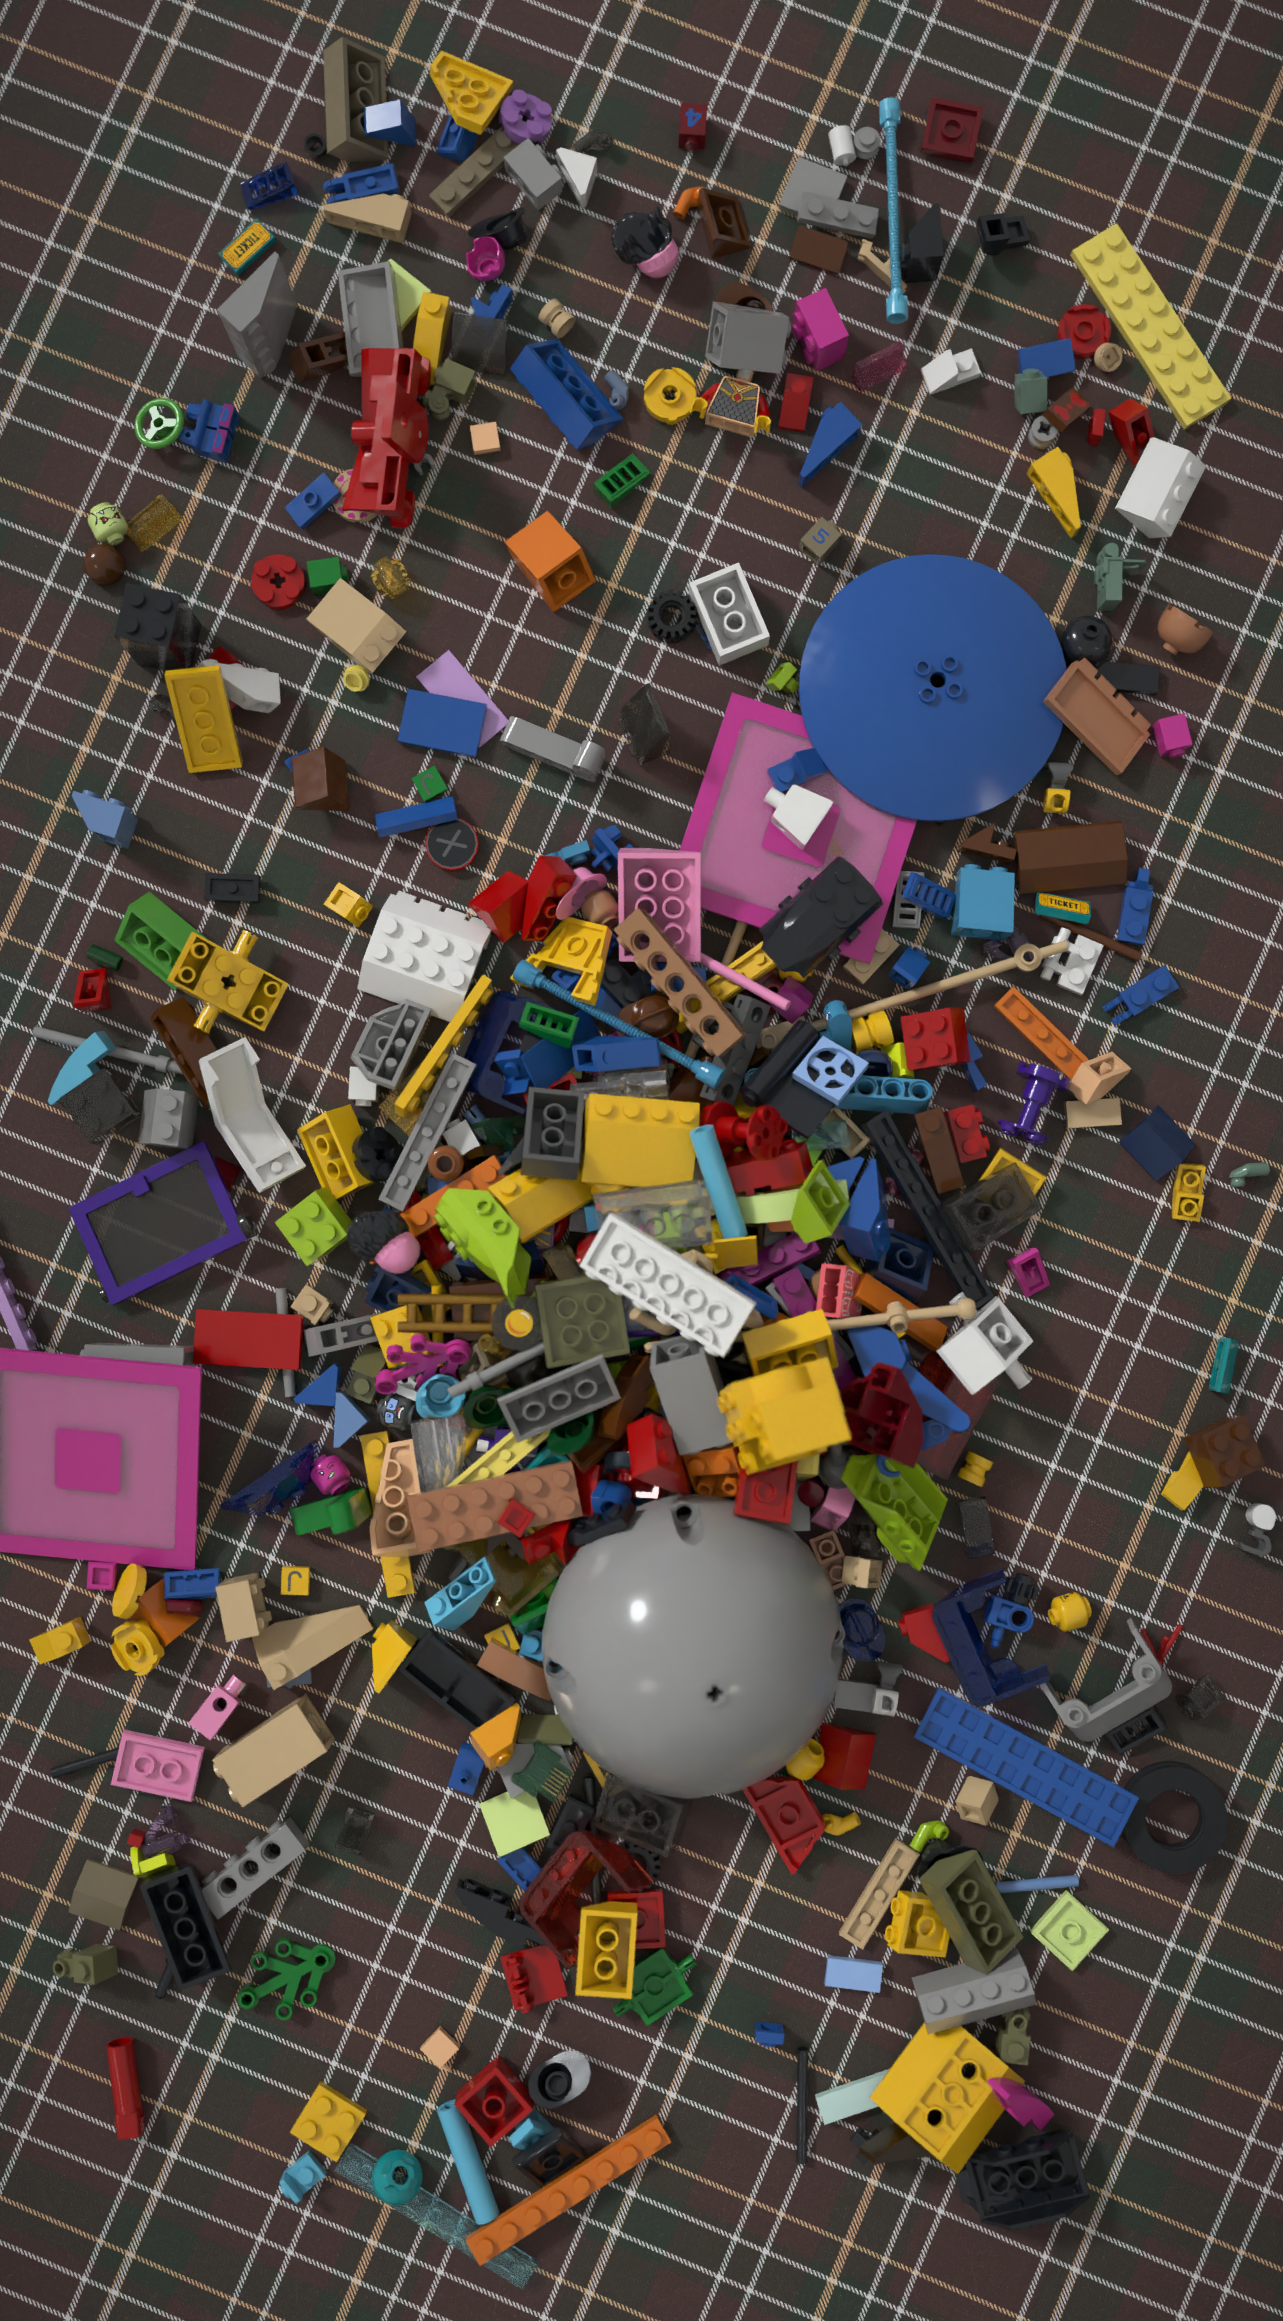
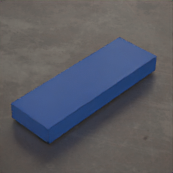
M453 796L375 814L379 837L458 819Z

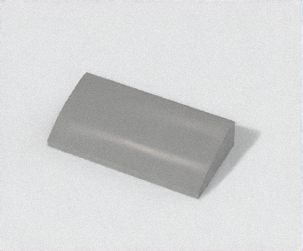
M389 261L338 271L349 374L353 377H361V349L403 348L395 271Z

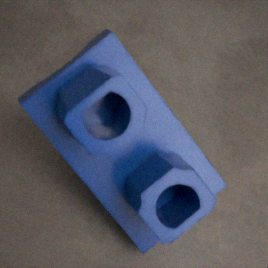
M612 825L604 830L600 827L594 832L595 836L591 840L596 846L590 851L596 858L591 865L595 869L603 866L607 872L614 867L618 872L619 848L615 843L623 835L616 825ZM629 844V845H627L625 848H634V847H633L631 844Z

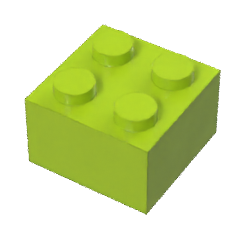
M327 1187L315 1190L275 1222L306 1266L319 1262L348 1239L346 1234L348 1226L353 1223Z

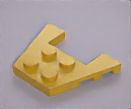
M567 917L543 941L546 945L537 954H531L526 961L542 971L546 966H551L581 974L582 976L571 996L578 1002L595 1006L612 931L608 926ZM513 975L511 976L510 979H511L516 985H520V986H524V987H527V988L534 989L533 986H532V987H529V986H527V985H524V984L518 982L517 980L513 979Z

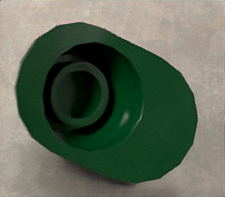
M483 1385L472 1391L466 1399L467 1403L463 1409L465 1423L475 1429L509 1425L497 1399L517 1391V1389H497L491 1385Z
M593 1411L551 1428L547 1444L549 1450L556 1455H568L578 1452L592 1441L595 1433Z

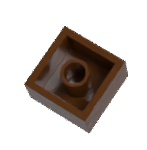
M1245 1414L1226 1416L1184 1437L1204 1488L1225 1487L1266 1466Z

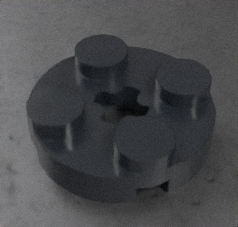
M375 1127L363 1132L355 1139L352 1153L355 1152L357 1160L354 1161V1164L359 1173L367 1180L386 1182L404 1147L399 1145L395 1137L384 1128ZM374 1150L380 1153L382 1159H376L377 1153Z

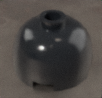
M1085 615L1074 618L1064 627L1059 637V643L1064 659L1067 661L1066 665L1069 667L1071 663L1086 658L1096 668L1107 661L1113 647V635L1109 626L1102 619Z

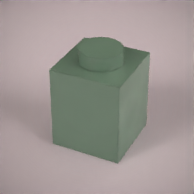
M1025 369L1022 374H1015V408L1020 414L1042 412L1047 409V377L1039 369Z

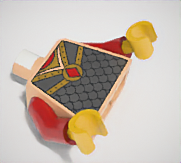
M738 369L736 378L724 376L721 383L713 384L700 397H696L692 401L689 413L692 414L693 411H698L701 413V419L704 418L706 413V425L754 438V434H757L758 430H765L766 435L770 434V412L765 397L759 394L760 386L751 383L753 371Z

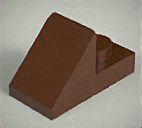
M995 823L964 840L959 846L958 852L1010 865L1015 859L1017 849L1010 848L1011 845L1002 841L991 843Z

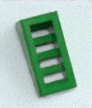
M631 454L593 483V488L599 497L612 509L650 476L651 472L634 454ZM631 464L640 472L639 475L636 476L629 468ZM625 471L632 480L628 482L621 473ZM616 477L622 482L623 487H620L614 481ZM610 484L616 492L612 493L606 486Z
M527 1002L519 1027L561 1047L570 1049L578 1027L579 1017ZM532 1013L537 1015L535 1022H530ZM542 1018L547 1020L545 1026L540 1025ZM552 1023L557 1024L556 1029L551 1028ZM562 1028L567 1029V1032H563Z

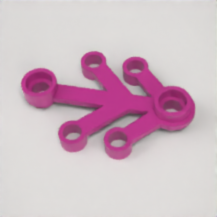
M421 1334L414 1335L410 1339L411 1350L416 1353L403 1352L402 1346L391 1345L387 1348L388 1361L392 1363L407 1362L413 1364L394 1372L388 1369L380 1371L375 1378L376 1390L381 1394H392L397 1390L398 1381L423 1371V1374L416 1378V1388L419 1390L427 1380L435 1375L438 1364L447 1361V1364L440 1367V1374L456 1378L457 1366L468 1360L471 1354V1346L466 1341L460 1339L452 1340L447 1344L428 1342L426 1336ZM424 1351H427V1352H434V1353H437V1354L427 1355V1354H419V1353L424 1352Z

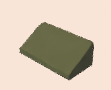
M523 1715L518 1734L519 1744H573L574 1738L561 1721L559 1715Z

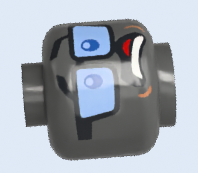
M397 1393L388 1394L385 1399L380 1400L377 1407V1414L380 1415L381 1423L386 1427L405 1431L414 1426L419 1418V1413L416 1410V1401Z

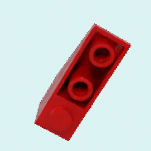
M540 855L529 876L521 936L523 941L543 942L556 918L555 914L559 902L570 891L577 877L561 857Z

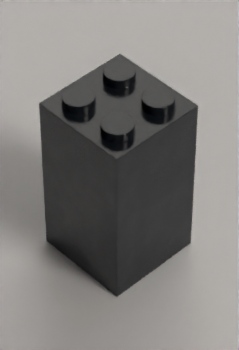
M126 583L114 637L140 666L164 671L186 669L193 666L202 624L181 594Z

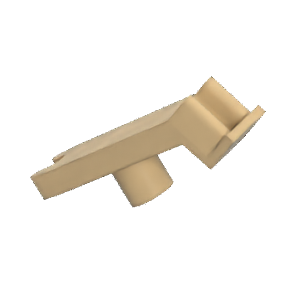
M863 239L857 260L863 262L891 288L890 258L883 263L871 252L873 243ZM901 280V289L903 290L904 294L906 292L905 288L907 287V285Z

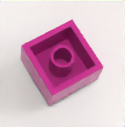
M821 289L796 301L795 313L793 314L794 321L791 329L796 341L800 340L804 347L803 355L808 364L812 363L815 372L844 359L849 334L827 289Z

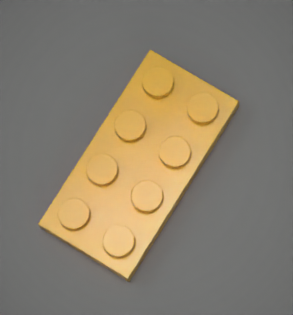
M214 665L165 671L164 676L188 772L195 773L242 768L243 761L221 666Z

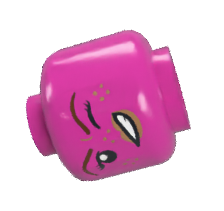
M324 1454L313 1462L314 1468L310 1473V1477L322 1494L336 1496L350 1485L351 1472L339 1456H327Z

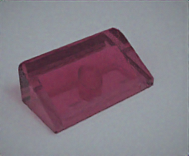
M898 341L854 364L851 378L859 392H864L906 369L902 342Z

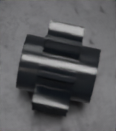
M1019 1572L1015 1573L1014 1578L1007 1576L1004 1589L1009 1592L1008 1599L1023 1605H1028L1029 1599L1036 1601L1040 1590L1038 1586L1034 1585L1036 1579Z

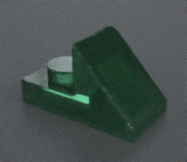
M526 1116L484 1119L472 1124V1130L488 1145L502 1144L505 1153L514 1149L513 1136L523 1134Z

